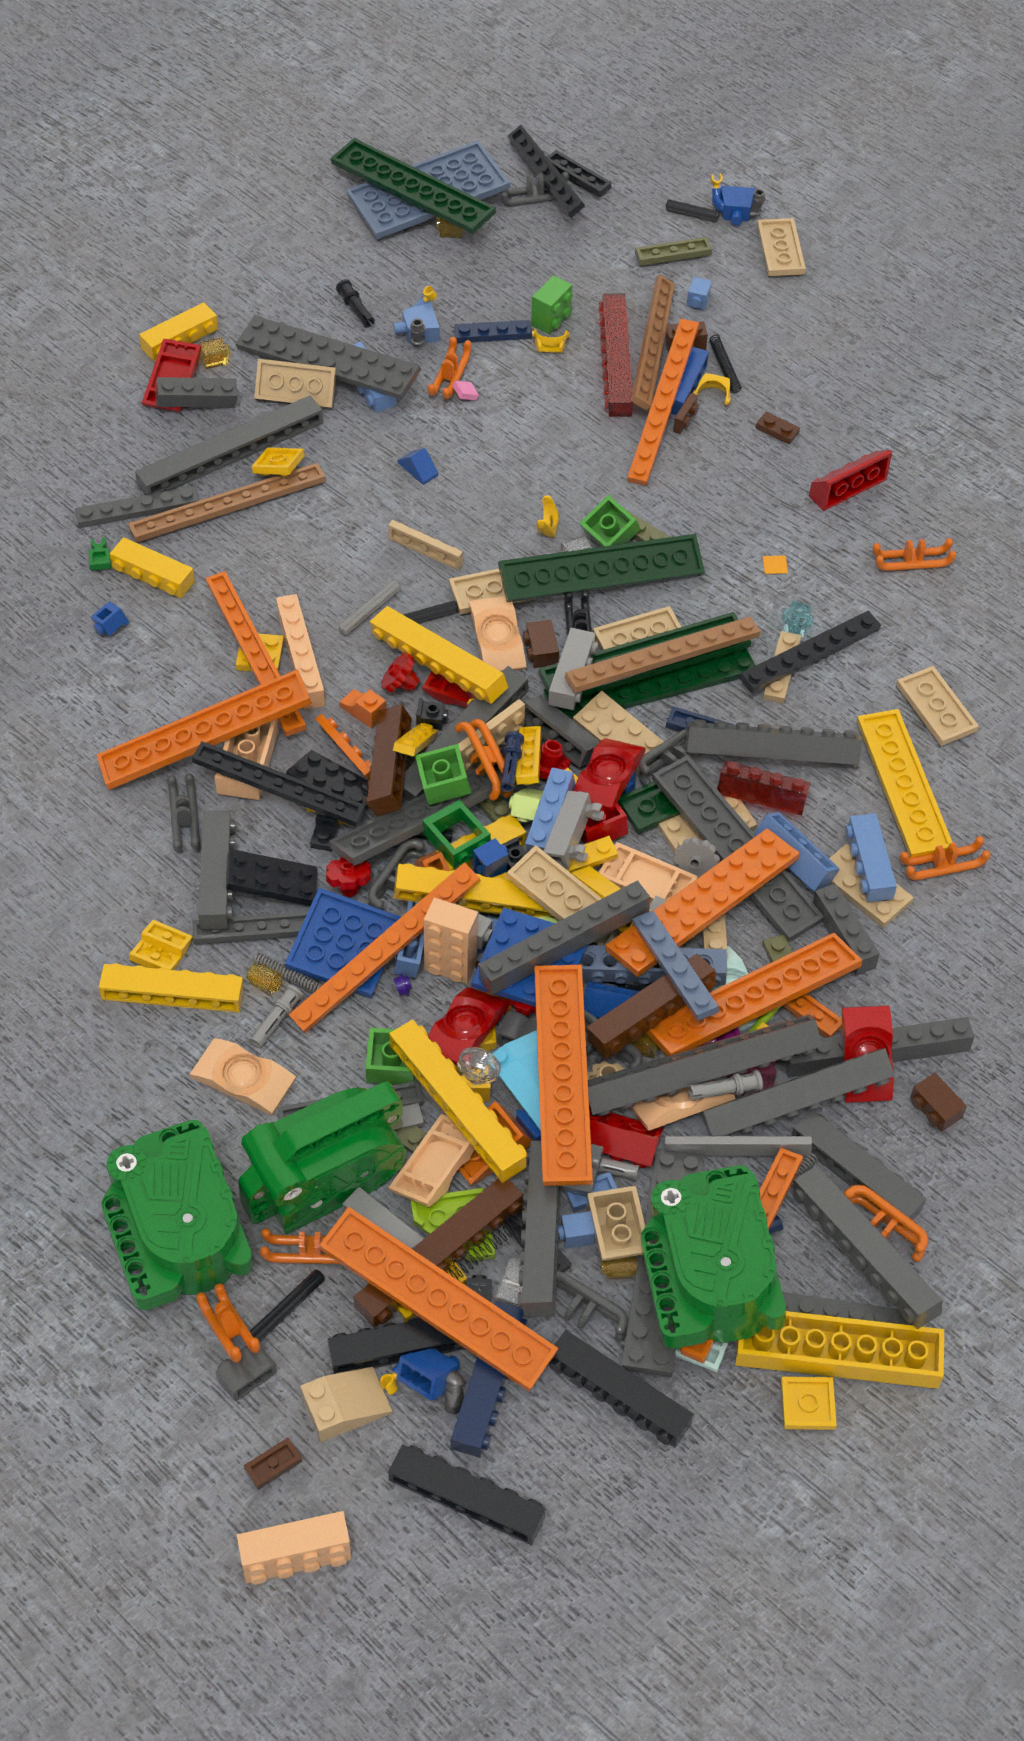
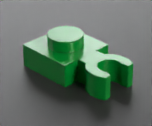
M102 537V543L96 544L94 538H91L92 549H88L90 571L111 569L110 550L107 548L106 538Z

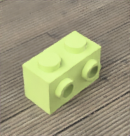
M526 787L516 792L514 796L512 795L509 801L511 816L517 817V820L522 822L534 820L543 791Z

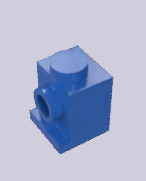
M110 601L91 616L95 624L93 627L101 636L104 633L110 636L123 624L126 626L129 624L122 609Z

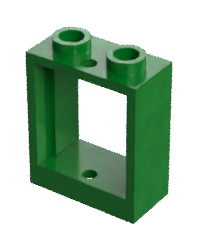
M460 799L423 819V834L439 852H442L444 858L454 869L464 862L468 863L473 857L474 849L491 841V834ZM463 821L477 837L455 849L441 832Z

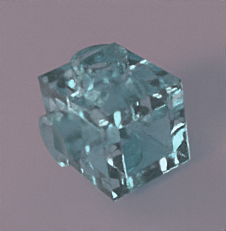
M792 600L790 608H785L782 620H785L784 632L804 637L807 627L811 628L814 616L811 615L812 606Z

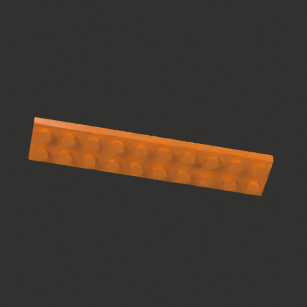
M299 670L289 672L96 754L108 790L193 755L201 741L214 746L312 704Z
M767 828L653 911L677 946L680 947L799 859L800 853ZM633 925L606 944L605 951L637 977L658 963Z
M832 933L709 992L719 1006L718 1013L697 1021L688 1006L685 1005L673 1016L667 1017L646 1033L667 1056L694 1049L861 967L862 959L835 933Z
M582 965L535 966L543 1186L592 1185Z
M349 1206L319 1244L321 1251L528 1392L533 1388L558 1351V1347Z

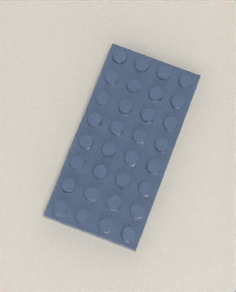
M479 140L411 165L480 200L510 189V182ZM369 182L346 190L348 198L376 239L437 217Z

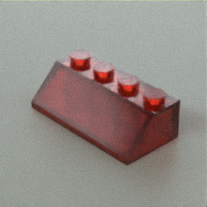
M725 761L720 773L717 790L724 796L802 816L810 793L811 782L800 778L784 776L780 773L764 771L757 767L741 765L737 762Z

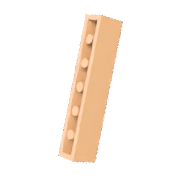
M297 594L276 598L277 615L293 671L299 670L312 704L303 708L307 710L325 706L324 689Z

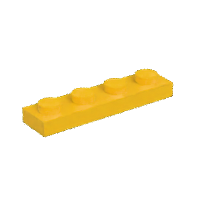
M421 723L394 743L393 751L415 756L437 739L439 730L433 729V726L430 724Z
M541 726L519 727V733L524 736V743L521 745L522 757L518 760L517 785L539 783Z

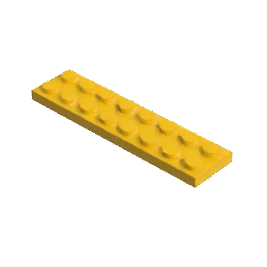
M899 709L858 716L857 724L909 857L934 853L935 847L942 845L944 851H946L949 843L953 842Z

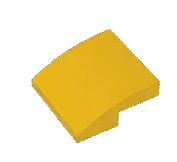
M152 920L141 933L139 943L129 953V960L147 968L175 970L186 954L193 936Z

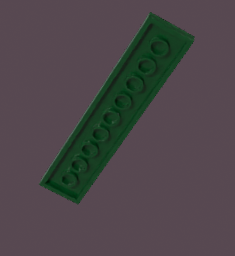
M353 138L331 157V164L471 234H474L496 214V207L356 138Z
M696 534L501 560L498 562L506 602L565 595L567 592L573 594L583 591L699 576L705 573Z
M734 612L597 651L596 655L592 654L591 656L593 658L592 664L739 619ZM751 640L583 690L582 697L751 647ZM558 663L539 668V675L548 693Z
M747 648L610 688L603 692L622 708L627 709L738 680L742 672L754 667L755 664ZM544 689L543 695L549 701V693L547 689ZM600 692L581 697L580 703L576 702L574 710L557 708L573 720V717Z

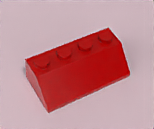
M874 451L852 463L846 464L836 471H831L822 478L815 479L811 482L809 497L824 512L886 481L892 451Z
M589 1110L591 1144L602 1146L603 1153L610 1155V1158L614 1160H629L634 1165H639L642 1168L652 1166L665 1127L660 1126L648 1131L638 1119L613 1112L597 1116L596 1114L592 1115Z

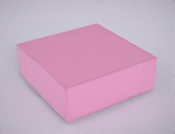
M454 382L453 388L460 399L477 400L479 394L471 382Z

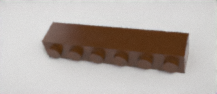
M403 704L380 710L378 720L376 721L377 729L374 736L375 744L372 751L373 759L370 766L371 774L370 781H368V796L366 797L367 806L374 811L376 816L401 810L407 754L393 751V747L398 739L410 731L412 720Z
M695 954L687 961L707 990L710 991L716 985L715 969L700 955ZM665 974L587 1026L588 1042L607 1059L612 1054L618 1053L630 1042L636 1041L648 1030L655 1028L667 1017L673 1016L686 1003Z

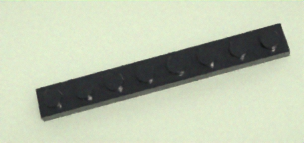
M522 125L507 136L537 175L542 173L544 184L571 218L585 207V204Z
M868 610L742 672L739 679L753 693L878 631L881 624Z
M201 741L192 757V763L354 827L357 826L365 811V805L203 741Z

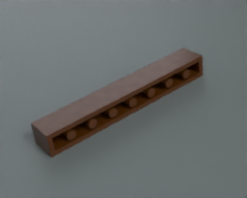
M499 1179L495 1180L412 1249L447 1272V1267L449 1268V1265L454 1261L462 1260L463 1258L461 1257L466 1256L469 1248L473 1247L474 1244L480 1245L481 1241H484L486 1238L484 1236L491 1232L492 1229L496 1231V1229L501 1227L500 1225L504 1224L508 1216H514L513 1214L516 1215L522 1209L523 1193L509 1179L503 1183ZM370 1283L353 1296L355 1309L373 1327H376L379 1323L384 1324L391 1318L392 1313L397 1308L404 1307Z

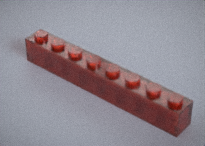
M603 293L602 301H599L598 311L602 313V315H599V326H603V328H600V340H604V342H601V353H605V355H602V367H605L603 369V381H606L603 386V393L607 395L604 398V408L608 409V417H632V379L626 294Z

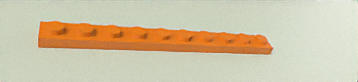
M680 318L628 474V482L646 486L648 484L699 329V322Z
M223 571L206 577V583L259 685L280 677L226 572ZM299 710L278 718V722L286 737L306 730V724Z
M464 862L293 1010L289 1016L304 1033H307L424 931V918L434 898L455 904L481 882L480 878Z
M781 1147L760 1188V1199L766 1213L768 1230L803 1162V1156ZM708 1339L701 1344L681 1347L680 1354L704 1364L715 1341Z

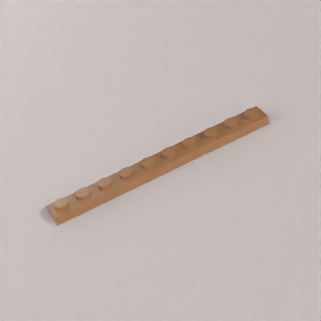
M661 274L656 277L631 396V401L646 411L652 404L675 286L673 282Z
M315 463L293 470L287 476H274L128 523V527L137 543L326 482L325 475L319 464Z
M747 617L567 671L564 678L573 692L577 693L760 636L761 631L752 618Z

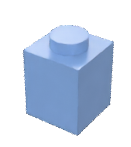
M693 277L688 291L687 306L705 310L710 297L711 280Z
M590 1211L561 1216L559 1240L564 1241L565 1249L594 1244L595 1232Z

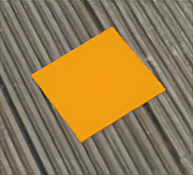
M762 556L765 574L788 573L786 556Z

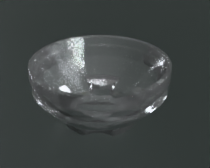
M469 1047L462 1050L459 1055L458 1068L462 1075L474 1085L491 1083L496 1080L501 1072V1065L498 1059L484 1049Z

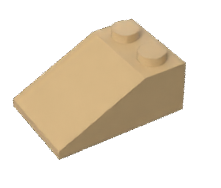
M636 1186L587 1193L586 1208L587 1212L590 1211L595 1232L594 1239L601 1260L607 1261L642 1255L641 1232L645 1228V1222Z
M373 1367L323 1376L300 1386L302 1400L320 1443L392 1414V1409Z

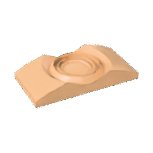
M505 596L469 601L481 660L499 671H503L507 666L515 671L525 670L527 666L523 642L519 634L513 603L506 602Z
M618 842L614 845L618 852V858L604 863L599 871L601 875L621 889L638 880L650 895V903H652L655 896L665 900L670 899L698 878V876Z
M217 1038L212 1040L190 1073L191 1078L273 1116L296 1080L294 1074L273 1060L257 1057L237 1043Z
M685 1087L679 1089V1092L673 1095L662 1094L649 1102H635L629 1108L649 1131L735 1099V1094L728 1093L691 1101L688 1093L689 1089Z
M441 1114L388 1188L393 1193L430 1207L448 1191L453 1176L459 1167L470 1160L474 1148L448 1116Z

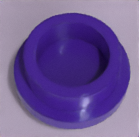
M402 973L398 974L399 977L394 978V982L399 995H410L409 990L413 988L409 977H404Z

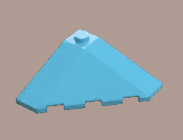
M536 1030L503 1045L489 1055L486 1060L496 1076L541 1131Z

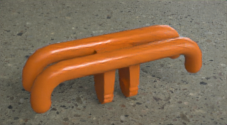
M455 337L449 339V348L433 384L428 385L427 390L430 396L437 394L443 379L450 381L448 388H444L442 391L443 398L449 400L453 396L455 391L453 384L455 381L460 380L471 354L472 344L469 340L464 342L463 354L458 364V356L455 353L457 339Z
M951 538L946 539L945 543L939 547L926 548L924 539L919 540L915 549H913L912 540H907L905 548L900 550L884 551L881 550L879 543H875L872 547L873 554L876 556V566L883 571L940 568L950 565L956 558V552L952 550L946 558L923 560L924 556L941 555L949 551L953 545ZM904 557L905 561L885 563L884 559Z
M474 719L470 723L460 722L455 726V731L461 733L464 730L467 733L476 751L469 760L471 764L481 761L480 766L475 772L477 776L487 773L492 783V792L489 794V799L495 801L501 793V783L493 766L497 763L503 774L505 760L484 721ZM476 728L480 730L487 746L483 747L475 732ZM503 791L502 794L505 798H508L511 796L513 791Z
M978 836L972 844L957 847L954 842L949 843L946 851H944L942 845L935 847L934 853L909 857L907 852H901L899 857L900 862L908 866L906 868V876L910 880H922L978 868L989 860L991 854L988 850H985L977 859L955 864L958 856L974 853L982 847L984 838ZM929 862L934 863L935 868L915 872L913 867L914 865Z
M854 1185L845 1190L843 1194L853 1204H860L875 1215L870 1222L875 1228L882 1222L887 1224L886 1228L881 1232L885 1239L895 1230L915 1246L912 1260L914 1262L921 1261L928 1246L927 1233L921 1226L864 1185Z
M264 1228L261 1231L263 1240L275 1245H299V1253H274L269 1251L268 1247L263 1246L260 1248V1255L266 1261L272 1263L340 1264L329 1255L321 1254L319 1244L326 1237L321 1236V1232H315L314 1236L305 1235L304 1231H299V1235H275L268 1228Z
M218 1283L214 1287L219 1303L214 1308L215 1314L203 1292L198 1293L196 1299L205 1319L233 1362L238 1363L242 1359L241 1351L238 1347L234 1346L231 1338L240 1334L248 1349L255 1354L260 1351L261 1346L259 1340L252 1336L234 1308L224 1285Z

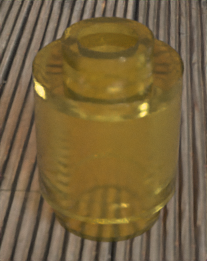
M254 963L246 976L251 985L269 994H272L274 991L277 992L283 982L281 973L263 964L258 965Z
M636 1256L607 1261L601 1260V1274H606V1279L631 1278V1276L636 1275Z

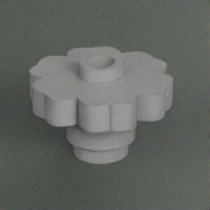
M693 837L685 839L682 845L677 846L673 861L679 865L678 868L692 873L699 878L717 865L720 857L715 854L716 847L708 840H699Z

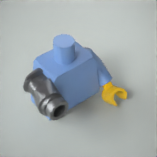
M431 286L424 288V298L421 297L415 305L402 312V322L393 323L394 334L405 333L408 342L414 345H421L426 342H440L439 324L432 304L428 303L429 300L434 301L437 298V294Z

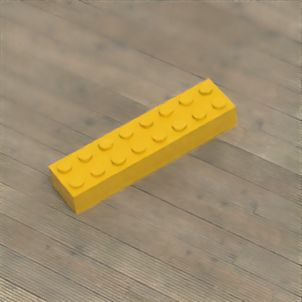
M786 1311V1322L781 1329L771 1330L764 1326L756 1335L748 1339L736 1341L735 1366L939 1389L944 1377V1329L930 1327L917 1329L912 1325Z

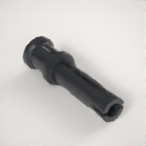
M341 280L336 285V291L343 296L345 304L352 307L366 328L371 327L368 320L374 324L375 319L359 299L358 291L352 288L350 280Z

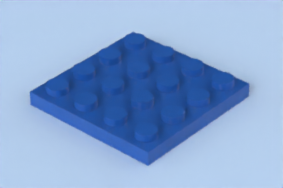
M319 888L285 962V968L327 982L401 917ZM386 964L358 987L354 993L372 999Z
M503 908L480 963L555 923ZM588 945L550 965H580ZM478 967L471 981V987L488 992L479 980ZM535 973L495 995L536 1007Z

